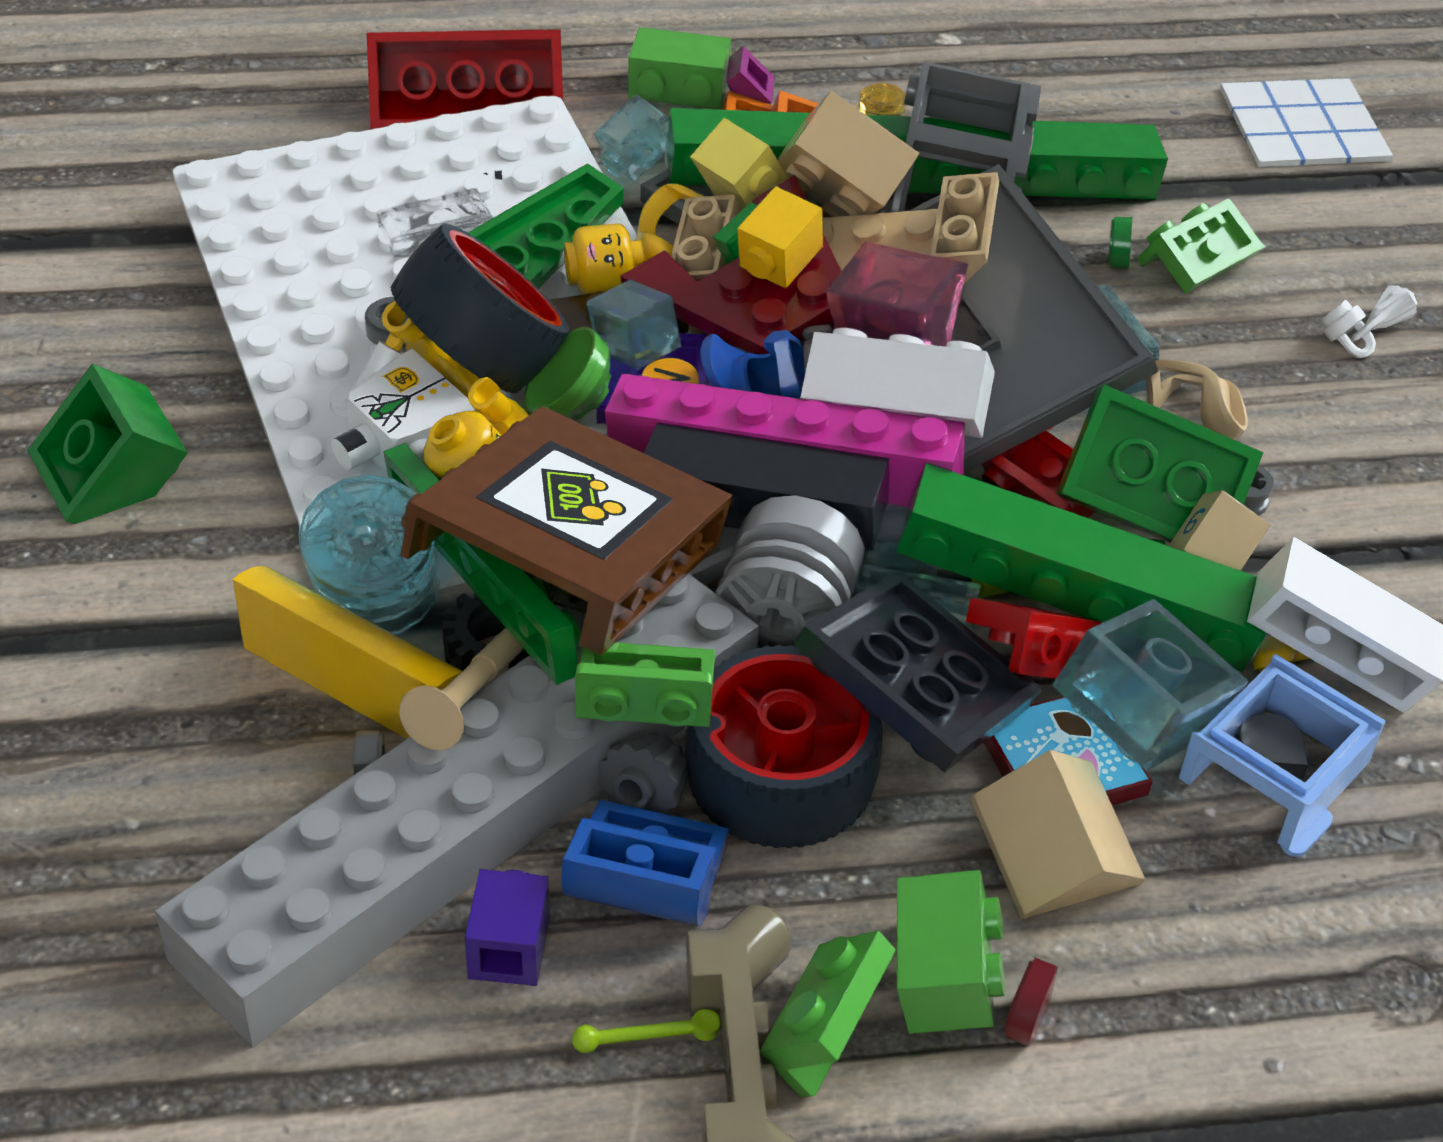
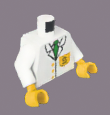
M394 301L385 308L382 314L383 325L390 334L386 342L379 340L353 389L348 393L345 399L348 431L332 439V450L338 462L346 470H351L372 459L387 473L383 451L405 443L423 462V449L432 426L439 419L459 412L474 411L484 415L490 423H500L506 420L511 413L510 400L500 392V387L488 377L476 381L471 386L467 398L413 348L403 353L401 349L404 344H413L419 341L424 333L409 318L402 325L407 316L396 301Z

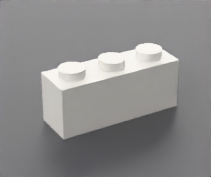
M836 328L833 330V334L814 332L800 398L964 422L965 436L982 438L995 370L988 352L982 351L979 346L973 343L950 341L944 347L927 345L921 339L905 334H894L889 337V340L867 338L865 333L855 329Z
M1293 537L1258 572L1247 622L1403 713L1408 711L1443 681V625L1297 538Z

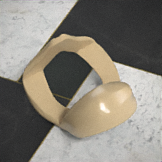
M1155 360L1158 372L1146 378L1149 404L1161 408L1166 399L1180 387L1181 383L1202 386L1200 416L1203 427L1234 440H1237L1245 432L1248 424L1247 413L1242 395L1234 383L1219 378L1211 369L1201 364L1180 360ZM1160 370L1183 373L1169 377L1160 383Z

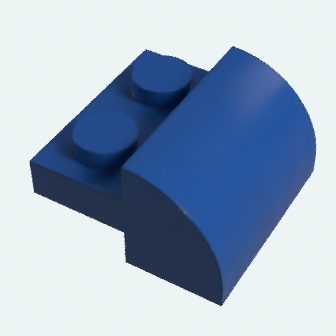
M599 799L591 818H582L563 857V894L577 899L700 927L708 913L710 892L726 851L729 828Z

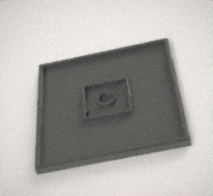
M1000 164L982 172H997L999 176L987 263L945 303L851 309L827 324L831 326L832 334L836 328L855 329L865 333L867 338L889 340V337L894 334H905L917 337L927 345L946 347L950 341H965L979 346L982 351L988 352L995 374L983 437L965 436L963 473L1088 409L1097 387L1105 384L1122 391L1158 372L1156 361L1152 354ZM940 195L910 211L938 209ZM804 339L799 341L802 347L804 346ZM887 505L885 514L899 507Z

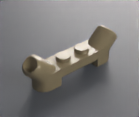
M749 904L745 906L722 929L693 930L686 933V966L690 1016H694L699 1010L710 1009L715 1011L721 1019L720 1032L727 1102L704 1103L702 1142H799L769 1120L766 1115V1110L776 1109V1079L774 1065L760 1063L759 1046L764 1044L769 1035L768 1011L766 1001H753V992L787 959L791 948L789 929L786 923L776 912L763 905Z

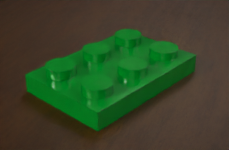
M1104 384L1097 387L1056 494L1073 503L1171 543L1203 494L1223 490L1244 505L1264 452Z

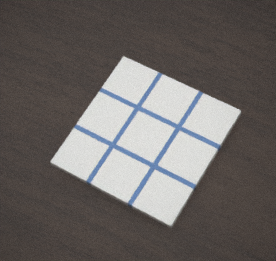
M1349 78L1221 83L1220 91L1258 167L1392 161L1393 155Z

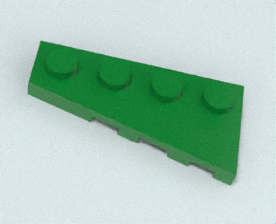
M587 163L467 233L497 252L540 289L565 263L564 242H572L574 232L580 227L603 225L623 205L624 188Z

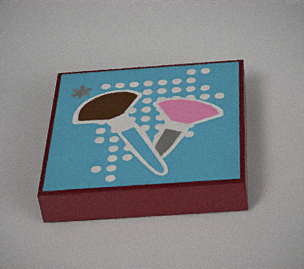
M1094 688L1032 704L1027 710L984 742L1003 777L1048 750L1092 761L1111 805L1148 796L1153 782Z

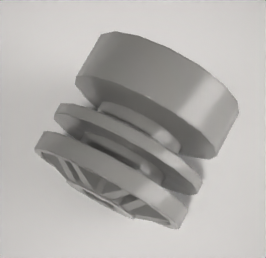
M796 495L771 497L753 506L743 520L733 546L732 557L725 566L724 576L719 582L716 594L759 625L757 648H763V646L774 647L775 645H792L795 647L793 644L806 624L850 599L862 569L865 547L858 529L841 512L827 504Z

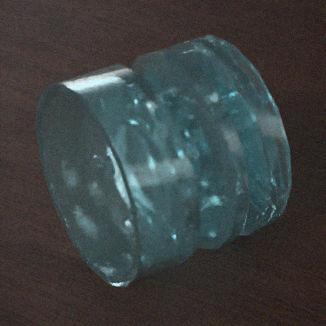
M363 475L342 479L317 495L305 510L299 529L301 554L306 565L307 574L310 577L312 590L392 634H399L421 621L436 602L441 576L434 541L430 543V548L426 551L420 550L409 560L400 556L405 528L401 525V518L405 513L407 503L416 493L393 478ZM367 541H371V542H372L371 544H367V545H364V544H363L364 542H367Z

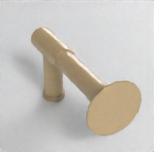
M504 629L443 690L429 686L412 688L403 696L399 707L400 720L406 733L416 743L427 749L441 751L452 748L461 739L464 730L463 716L460 711L461 707L481 687L483 688L508 671L509 663L524 648L507 629Z

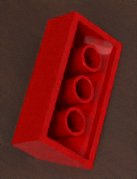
M561 29L366 32L370 130L388 127L395 123H409L436 118L443 114H458L484 109L491 105H506L532 100L539 96H556L563 101Z

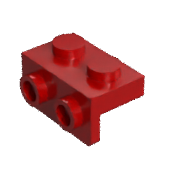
M1047 430L982 464L985 471L982 474V479L985 483L1089 518L1095 512L1056 494L1073 448Z

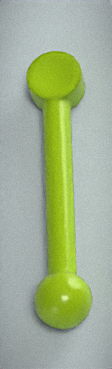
M702 1009L696 1012L691 1020L597 1030L591 1025H581L573 1032L571 1041L574 1048L580 1053L593 1052L601 1044L693 1034L701 1041H710L718 1036L721 1019L715 1011Z

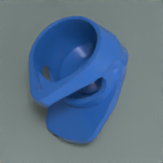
M787 330L773 331L764 340V349L768 354L760 355L745 353L740 349L730 346L716 334H711L704 338L700 356L705 374L712 386L801 399L805 378L803 347L799 340Z

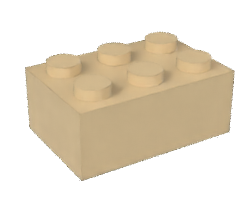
M831 90L804 119L777 160L787 178L795 175L804 195L822 208V217L827 218L874 214L885 206L920 153Z

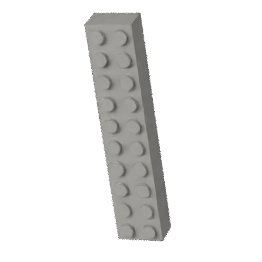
M688 574L632 626L617 643L715 649V667L735 654L738 655L745 650L750 651L753 648H757L759 625ZM584 619L577 623L580 633L582 631ZM582 646L576 648L578 664L581 660ZM528 656L478 690L461 707L460 711L463 716L464 730L461 739L452 748L441 751L427 749L409 737L155 910L166 959L252 1047H255L477 882L479 869L494 870L601 791L602 788L599 786V780L603 775L598 767V763L602 759L607 758V750L611 746L654 732L661 737L669 736L672 738L685 729L687 725L671 726L659 723L575 718V678L556 685L531 656Z

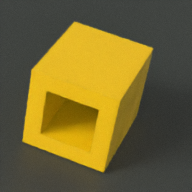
M775 186L737 228L740 267L746 269L757 278L767 279L783 288H787L823 247L822 208Z

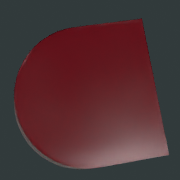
M1036 957L1033 962L1029 961L1006 1018L1003 1031L1006 1033V1038L1028 1047L1032 1045L1051 1001L1058 966Z

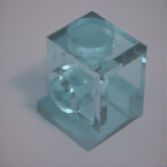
M634 95L594 133L603 151L600 155V160L615 177L621 178L625 175L635 182L666 153L669 117L638 95Z

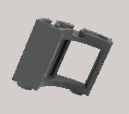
M923 61L920 76L910 74L904 105L913 106L906 144L919 152L918 157L983 171L1000 164L1013 182L1015 176L1025 178L1034 138L1032 136V123L1036 121L1041 85ZM924 116L1009 133V141L924 124ZM914 163L895 189L894 199L889 198L885 206L881 208L880 213L904 211Z

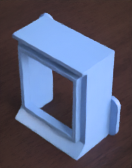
M1275 654L1270 664L1201 732H1192L1179 779L1190 785L1212 762H1215L1289 810L1277 843L1281 845L1282 850L1289 856L1300 857L1331 826L1333 817L1327 808L1369 764L1386 721ZM1267 709L1276 715L1289 719L1301 731L1335 752L1304 783L1237 740L1243 723L1249 717L1265 713Z

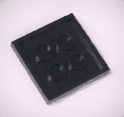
M896 571L806 624L793 644L811 660L813 666L820 673L838 682L860 701L867 713L884 721L910 743L912 749L919 757L933 763L944 773L1027 710L1042 691V688L1027 675L1011 672L1009 670L1010 662L900 571Z

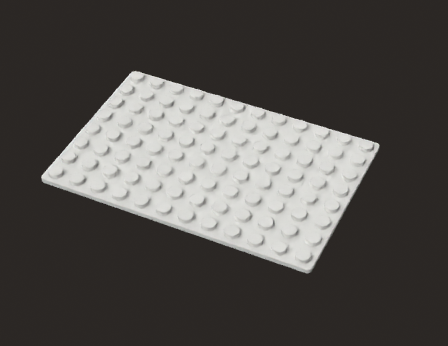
M539 96L532 100L517 103L491 105L484 109L458 114H443L436 118L409 123H395L388 127L361 132H346L340 136L313 141H298L286 146L259 151L250 150L238 155L211 160H196L189 164L179 165L173 170L174 182L324 597L350 611L466 583L431 543L430 548L426 551L420 550L409 560L400 556L405 528L401 525V518L404 512L393 501L388 474L372 459L351 470H346L341 466L333 453L332 439L348 431L345 399L353 389L377 346L366 335L365 311L373 302L379 299L394 297L390 287L401 268L416 250L413 249L397 256L394 255L412 239L410 218H413V223H416L427 217L435 216L429 221V228L415 233L416 238L435 231L443 223H448L458 228H461L460 223L465 227L476 228L485 223V221L466 218L457 207H461L469 216L488 221L587 163L602 173L566 106L559 97ZM502 170L503 180L495 179V171ZM470 204H473L475 207L479 208L480 210L473 209V208L470 207L469 205H470ZM620 207L604 224H622L627 229L631 241H634L637 234L622 207ZM444 210H448L453 216L448 215ZM565 263L539 289L548 299L582 295L577 285L569 286ZM402 347L401 351L403 353L407 351L406 347ZM526 386L518 393L500 390L507 398L517 402L528 415L531 414L525 409L523 404ZM596 409L588 412L582 419L572 418V420L608 436L606 424H597Z

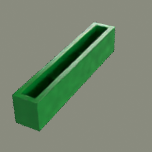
M926 463L908 507L896 550L897 553L1090 620L1102 622V624L1241 672L1244 671L1267 635L1263 630L1247 622L1257 576L930 463Z

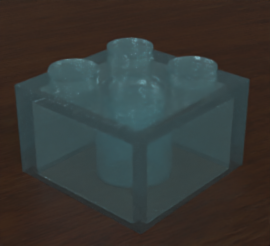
M1153 599L1087 630L1052 686L1069 700L1070 705L1079 715L1090 719L1111 738L1125 757L1137 762L1148 771L1188 748L1192 732H1201L1244 689L1249 681Z

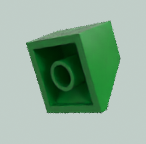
M95 364L90 365L27 449L65 521L73 524L155 497L170 476L177 471L180 463L188 454L146 385Z

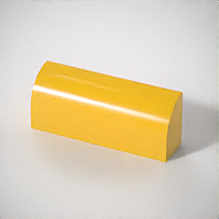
M255 566L241 572L232 579L244 649L406 739L410 736L402 725L399 711L403 696L412 688L419 686H429L443 690L462 672L458 668L270 567Z

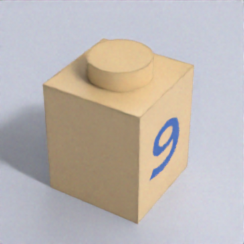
M1225 491L1211 492L1202 495L1169 546L1241 571L1271 524Z

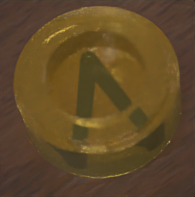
M874 83L863 88L860 92L858 109L866 115L905 116L906 105H904L906 94L895 85Z

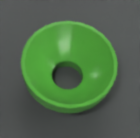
M580 327L569 332L547 365L526 385L523 396L525 409L532 414L541 406H544L570 419H582L588 412L597 409L609 392L608 383L612 377L609 373L610 354L607 343L590 327Z

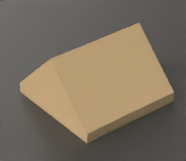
M1048 750L976 792L970 799L1021 920L1142 884L1145 880L1092 761Z

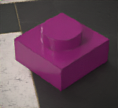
M742 46L729 56L726 83L732 92L771 104L775 77Z

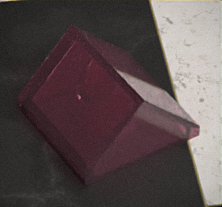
M865 241L826 291L835 329H855L865 333L867 338L889 340V337L894 334H905L917 337L927 345L946 347L947 343L951 341L968 264Z

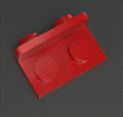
M970 597L965 622L989 627V640L1013 645L1009 664L1011 672L1088 682L1091 679L1093 667L1100 653L1099 636L1102 622L1040 608Z

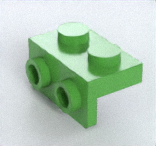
M616 642L600 656L582 647L581 660L576 666L575 718L659 723L671 726L710 727L715 649Z
M879 930L848 938L841 936L829 942L819 944L759 1051L770 1064L774 1065V1069L802 1098L817 1094L833 1062L838 1061L896 951Z

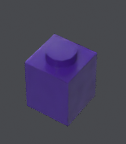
M479 869L465 933L468 979L530 986L538 985L550 919L549 876L529 874L521 870L495 871Z

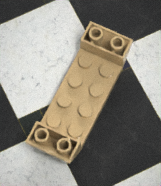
M998 173L943 177L938 209L822 218L823 234L852 291L853 309L945 303L987 263L999 186ZM736 194L685 199L671 257L697 282L726 265L713 236L742 210Z

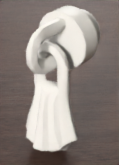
M1388 286L1371 311L1366 324L1362 322L1366 315L1358 305L1352 307L1345 300L1321 319L1322 323L1327 327L1323 332L1331 342L1338 339L1349 354L1356 358H1366L1374 352L1376 345L1370 330L1386 328L1413 318L1416 315L1417 301L1414 293L1400 286ZM1355 327L1357 332L1350 339L1346 333ZM1363 338L1366 346L1360 349L1353 342Z

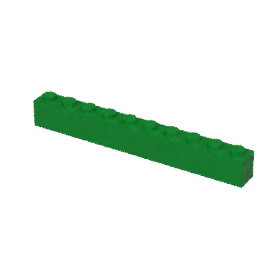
M670 108L666 143L670 184L684 186L707 185L690 156L723 118L728 119L768 144L776 159H778L801 123L810 113ZM867 115L906 143L911 116ZM924 117L923 120L924 124L1009 141V133L934 117ZM1033 121L1032 136L1034 138L1027 174L1025 178L1015 176L1014 180L1016 186L1022 188L1021 192L1024 196L1157 199L1168 157L1155 125ZM917 157L914 162L908 192L941 193L943 177L981 174L984 171Z

